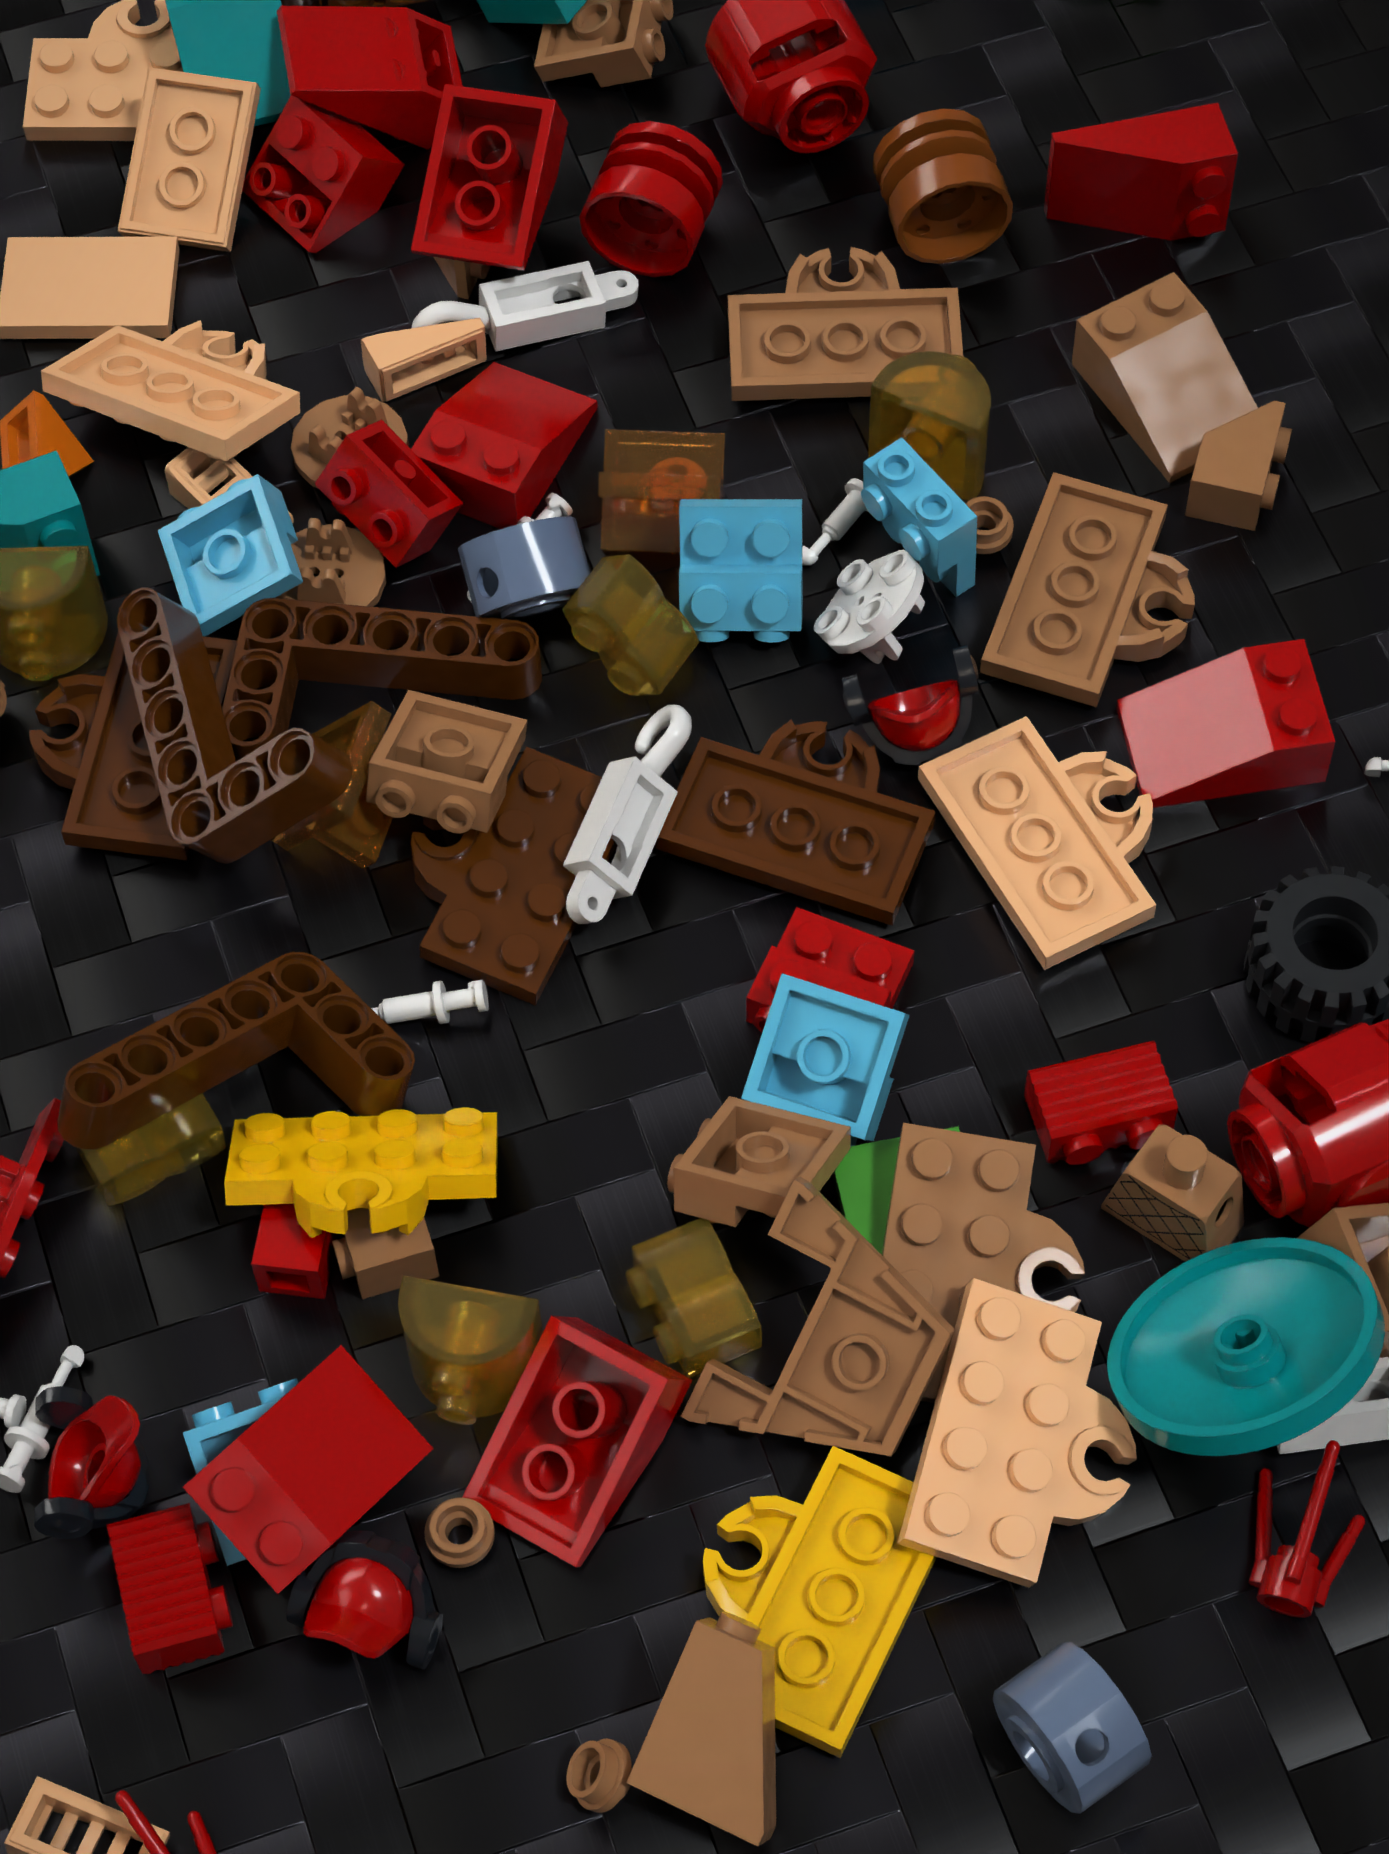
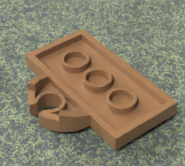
M851 247L849 272L854 278L847 282H836L828 278L831 273L832 256L829 248H826L808 257L802 254L798 256L789 270L785 293L728 295L732 401L964 393L965 368L958 287L900 289L895 268L882 251L875 256L865 250Z
M1053 472L983 653L980 673L1097 707L1114 659L1140 662L1162 657L1179 646L1186 637L1188 623L1179 619L1158 621L1147 613L1151 609L1161 607L1172 610L1179 618L1192 619L1195 606V595L1187 577L1189 569L1171 556L1153 552L1166 518L1168 505Z
M903 1122L882 1256L954 1329L966 1285L973 1278L1076 1312L1081 1302L1080 1299L1068 1295L1057 1301H1048L1038 1296L1032 1286V1273L1040 1267L1049 1266L1058 1269L1067 1279H1082L1085 1275L1083 1260L1071 1236L1052 1219L1027 1210L1036 1145ZM951 1340L921 1401L935 1403Z

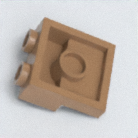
M587 0L568 24H543L534 68L543 82L593 73L601 88L649 79L652 75L654 62L663 61L665 58V42L660 30L662 22L671 20L673 17V1Z
M408 690L369 762L366 802L376 804L384 814L390 817L402 818L411 813L438 820L444 829L452 833H465L470 829L487 833L506 795L507 776L525 741L527 719Z
M729 1096L712 1119L707 1118L703 1121L697 1138L686 1152L678 1154L671 1164L667 1185L669 1192L674 1193V1211L703 1218L711 1223H721L733 1227L737 1226L749 1209L776 1218L794 1179L802 1177L820 1192L851 1149V1127Z

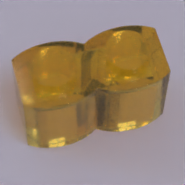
M629 554L602 557L563 608L564 615L572 626L571 632L574 638L583 647L599 653L602 663L608 670L607 676L610 682L618 690L628 695H660L699 644L698 636L689 621L676 607L664 599L663 592L653 576Z
M202 1093L105 1147L99 1149L75 1148L106 1204L111 1206L133 1199L155 1187L166 1177L186 1172L215 1157L226 1148L222 1126Z
M703 1218L696 1219L632 1246L634 1268L626 1271L627 1281L639 1307L644 1308L651 1305L661 1324L653 1327V1333L660 1352L668 1365L678 1361L685 1375L691 1378L702 1373L706 1363L713 1358L721 1363H726L762 1347V1329L758 1317L742 1284L733 1272L724 1248L709 1220Z

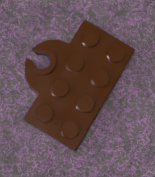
M118 631L106 676L77 674L57 679L59 686L46 696L35 709L40 724L50 728L60 724H73L78 727L77 731L68 738L55 739L49 737L42 730H29L30 743L42 772L58 786L73 790L61 830L65 845L187 861L190 848L174 840L168 828ZM203 636L221 707H223L237 641Z
M791 719L771 734L759 755L700 737L676 790L678 793L657 838L656 849L893 926L933 829L935 811L878 793L880 766L875 746L869 747L859 734L849 729L843 738L844 758L838 763L825 765L814 760L812 755L825 746L827 722L813 721L794 725Z
M526 747L507 781L506 795L487 833L470 829L465 833H460L462 838L456 844L449 847H439L431 843L425 833L412 831L411 857L415 883L428 898L442 904L419 946L420 958L475 981L483 979L485 985L536 1006L578 924L570 918L566 909L567 896L576 876L566 869L563 864L602 777ZM423 817V825L431 830L444 829L438 820ZM611 838L602 856L607 862L611 860L618 846Z

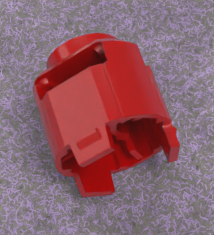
M728 0L714 17L708 30L705 44L708 59L737 114L755 130L764 135L774 136L792 151L814 153L839 144L860 126L869 107V97L865 88L877 62V56L845 0Z
M1389 1019L1370 1026L1367 1023L1359 1022L1248 1072L1239 1096V1109L1231 1112L1228 1116V1136L1236 1163L1247 1186L1259 1204L1273 1217L1282 1218L1289 1215L1299 1224L1310 1228L1333 1208L1389 1203Z

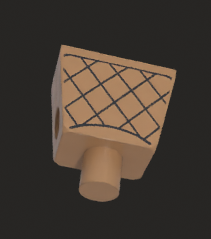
M1159 1124L1122 1173L1102 1203L1101 1209L1186 1262L1198 1255L1231 1244L1243 1228L1242 1175L1234 1166L1209 1152L1199 1138L1192 1135H1182L1167 1125Z

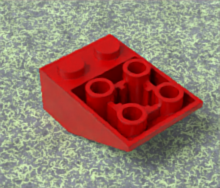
M279 7L277 16L291 96L297 97L308 104H314L342 115L353 122L362 123L387 133L398 140L407 141L427 150L432 147L444 84L463 86L451 26L407 7Z

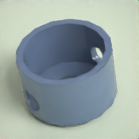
M572 516L546 518L517 524L476 537L458 548L476 617L514 620L534 616L570 604L573 600L585 596L594 590L577 521Z
M1062 1642L994 1690L993 1702L998 1718L1020 1758L1054 1799L1072 1813L1081 1814L1150 1763L1152 1754L1148 1739L1127 1700L1103 1668L1086 1651L1072 1642Z

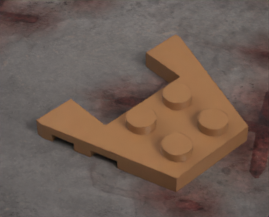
M798 1177L794 1179L768 1235L829 1266L831 1270L781 1375L772 1390L713 1358L706 1363L681 1417L695 1423L706 1424L712 1422L739 1427V1430L759 1434L770 1432L805 1438V1442L892 1456L896 1452L955 1329L809 1181Z

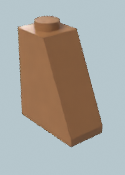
M722 1611L718 1621L711 1617L696 1620L626 1783L753 1845L760 1846L771 1839L776 1827L774 1647L757 1639L761 1631L760 1627L741 1617Z

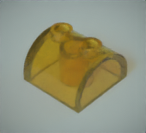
M931 351L908 354L888 364L871 384L868 458L902 437L960 498L967 501L976 498L982 488L985 475L991 395L988 384L975 365L961 355Z
M89 547L0 548V663L9 670L33 681L49 680L54 676L68 673L82 666L100 648L105 638L108 619Z
M403 1275L398 1296V1309L414 1380L420 1391L430 1402L437 1406V1415L452 1423L470 1425L477 1421V1417H487L504 1412L543 1333L539 1299Z

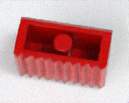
M1154 1041L1027 1071L1024 1096L1047 1163L1054 1164L1059 1160H1064L1071 1165L1084 1164L1098 1158L1107 1149H1116L1121 1145H1127L1132 1149H1141L1159 1124L1167 1125L1174 1129L1178 1111L1177 1100L1174 1098L1173 1088L1169 1084V1078L1165 1074V1068L1161 1063V1057L1157 1052Z
M187 1503L107 1524L131 1648L142 1674H151L155 1670H165L169 1666L178 1667L182 1663H192L196 1659H206L211 1655H221L225 1652L221 1630L233 1627V1621L224 1585L211 1588L206 1565L219 1562L210 1521L197 1523L191 1505Z

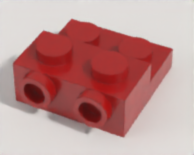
M796 907L778 946H771L746 997V1022L753 1024L761 1033L763 1032L782 973L892 1009L914 963V950Z

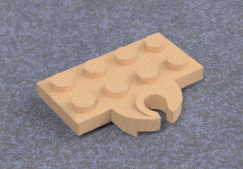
M121 0L107 7L93 22L88 38H33L23 120V130L27 141H134L148 67L183 72L165 0H155L154 6L158 20L148 26L135 25L141 19L137 0Z
M201 320L178 329L163 341L117 325L41 370L43 392L67 400L74 406L85 407L109 416L119 423L130 424L151 432L163 440L177 442L198 450L210 458L224 461L237 456L241 451L267 434L274 432L278 427L301 413L300 392L266 380L265 343L259 344L251 339L244 342L243 349L236 353L234 332L202 330Z
M1025 716L920 765L918 780L1043 969L1046 970L1154 918L1156 903L1129 865L1130 862L1141 854L1150 837L1153 821V802L1150 793L1138 796L1133 807L1127 811L1113 812L1106 809L1100 801L1111 795L1126 796L1135 788L1137 774L1128 767L1107 759V751L1082 752L1058 762L1031 721Z
M973 1278L966 1285L897 1544L1030 1588L1037 1583L1052 1523L1073 1526L1092 1521L1106 1512L1125 1495L1130 1487L1129 1483L1121 1478L1110 1481H1101L1094 1478L1088 1472L1084 1460L1088 1447H1098L1104 1450L1116 1464L1129 1465L1137 1459L1136 1444L1127 1419L1109 1398L1086 1386L1102 1324L1101 1321Z

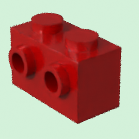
M382 419L346 435L315 482V485L327 496L335 509L345 515L395 568L430 551L463 505V502Z

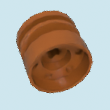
M943 108L921 112L896 125L882 138L874 152L873 171L880 185L881 195L888 205V215L897 242L906 255L919 262L944 264L973 256L985 250L1000 238L1012 220L1013 203L1004 178L996 165L997 159L990 146L991 142L980 119L964 110Z

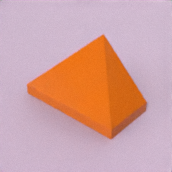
M33 390L0 420L2 470L56 450L69 479L94 462L46 397L39 392Z

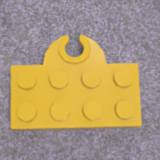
M462 1107L449 1110L445 1114H415L409 1110L394 1109L385 1111L378 1116H349L339 1111H327L307 1118H283L274 1113H260L247 1119L234 1120L224 1180L226 1206L294 1204L297 1222L311 1238L322 1234V1230L345 1235L348 1230L347 1211L366 1208L369 1209V1223L372 1234L399 1227L400 1232L409 1235L424 1219L429 1200L497 1198V1112L482 1113L474 1108Z
M832 1446L804 1504L777 1495L750 1497V1502L728 1513L717 1524V1534L728 1543L745 1541L753 1544L759 1550L761 1558L754 1567L747 1570L733 1569L725 1564L719 1551L705 1548L703 1574L707 1598L718 1616L723 1611L757 1625L761 1628L757 1639L774 1647L775 1728L841 1758L937 1557L897 1544L914 1482Z

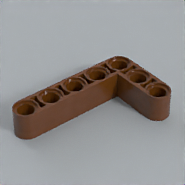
M148 587L136 589L124 599L117 615L118 631L168 828L174 840L219 863L228 864L240 859L330 804L345 792L352 776V762L349 756L342 750L302 728H292L284 731L236 761L196 615Z
M283 598L261 599L248 607L242 618L222 707L235 759L238 761L288 730L299 680L508 700L526 698L532 695L542 682L539 637L534 628L527 623L517 620ZM397 647H398V649H396V650H387V649H390V648H397ZM451 653H460V654L455 655V656H447L448 654H451ZM510 659H520V660H518V661H512V662L507 661V660H510ZM269 686L268 688H265V689L255 690V689L260 688V687ZM258 737L256 740L244 742L246 739Z
M290 952L279 956L74 1065L68 1071L64 1081L58 1116V1131L63 1139L72 1146L81 1149L105 1147L287 1046L353 1112L359 1116H378L385 1111L402 1109L415 1064L414 1052L323 961L305 952Z

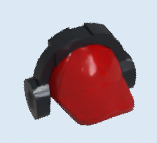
M967 644L952 648L959 683L953 679L878 698L867 706L857 674L842 677L844 687L843 698L854 726L862 725L873 743L882 752L891 756L894 762L900 764L921 765L923 761L937 758L959 748L962 745V738L971 720L972 695L979 693L978 670L974 658L969 653Z
M57 1386L43 1390L35 1400L36 1417L44 1424L64 1429V1431L57 1439L51 1456L48 1472L49 1499L41 1501L35 1507L34 1527L38 1532L46 1536L59 1539H75L86 1535L91 1529L107 1527V1524L118 1522L122 1519H129L141 1507L149 1489L146 1469L149 1467L148 1459L140 1440L136 1439L140 1428L138 1413L128 1401L117 1396H106L93 1405L92 1397L79 1389Z
M373 1531L346 1532L340 1540L334 1542L321 1554L312 1568L307 1567L298 1575L288 1601L286 1620L288 1623L302 1627L303 1634L306 1637L336 1642L364 1657L372 1659L380 1657L410 1632L406 1657L407 1664L424 1670L430 1663L436 1650L443 1624V1614L433 1610L431 1587L426 1574L419 1565L421 1558L419 1555L397 1539L392 1541L375 1535Z

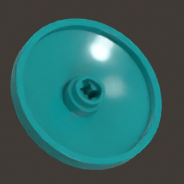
M1261 1238L1237 1242L1213 1249L1182 1263L1155 1281L1134 1301L1122 1317L1112 1337L1107 1358L1108 1378L1112 1391L1127 1421L1142 1436L1159 1446L1172 1451L1199 1456H1228L1259 1451L1292 1440L1312 1430L1341 1410L1359 1392L1379 1360L1385 1337V1321L1381 1305L1369 1277L1361 1266L1343 1252L1316 1241L1299 1238Z

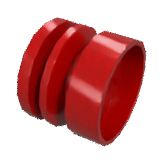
M653 121L629 124L616 133L599 171V175L579 216L582 234L594 251L610 264L625 271L649 277L673 275L687 267L705 227L704 223L714 206V202L723 184L721 165L712 150L696 136L674 125Z

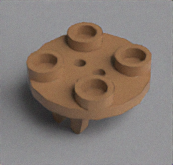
M355 387L348 395L322 401L307 411L293 430L291 452L295 468L311 486L318 488L315 482L343 440L341 438H345L346 435L381 419L409 447L408 434L402 418L388 404L376 398L373 399L365 396L359 387Z
M310 518L308 528L297 532L298 541L291 544L303 583L275 598L374 607L379 602L386 585L384 558L380 551L361 532L346 527L342 520L336 519L333 520L332 524L321 525L319 519Z

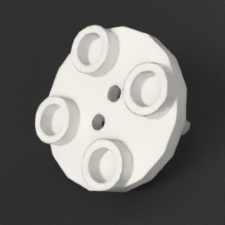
M898 550L873 560L869 564L862 559L853 561L839 574L837 585L840 589L826 610L817 618L814 631L839 654H853L860 651L877 664L881 663L884 655L892 660H898L903 648L891 632L907 617L910 611L920 614L925 605V601L920 595L924 583L922 567L905 550Z

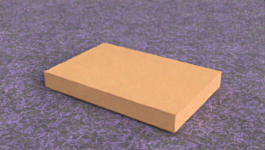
M148 67L117 230L122 236H177L179 245L231 252L261 88L256 82Z
M177 236L8 237L0 292V339H95L117 325L151 338L169 337L172 330L180 251Z

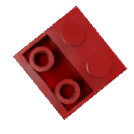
M290 96L244 179L242 191L308 252L317 253L378 212L405 164L359 123L317 105L308 104L297 97Z

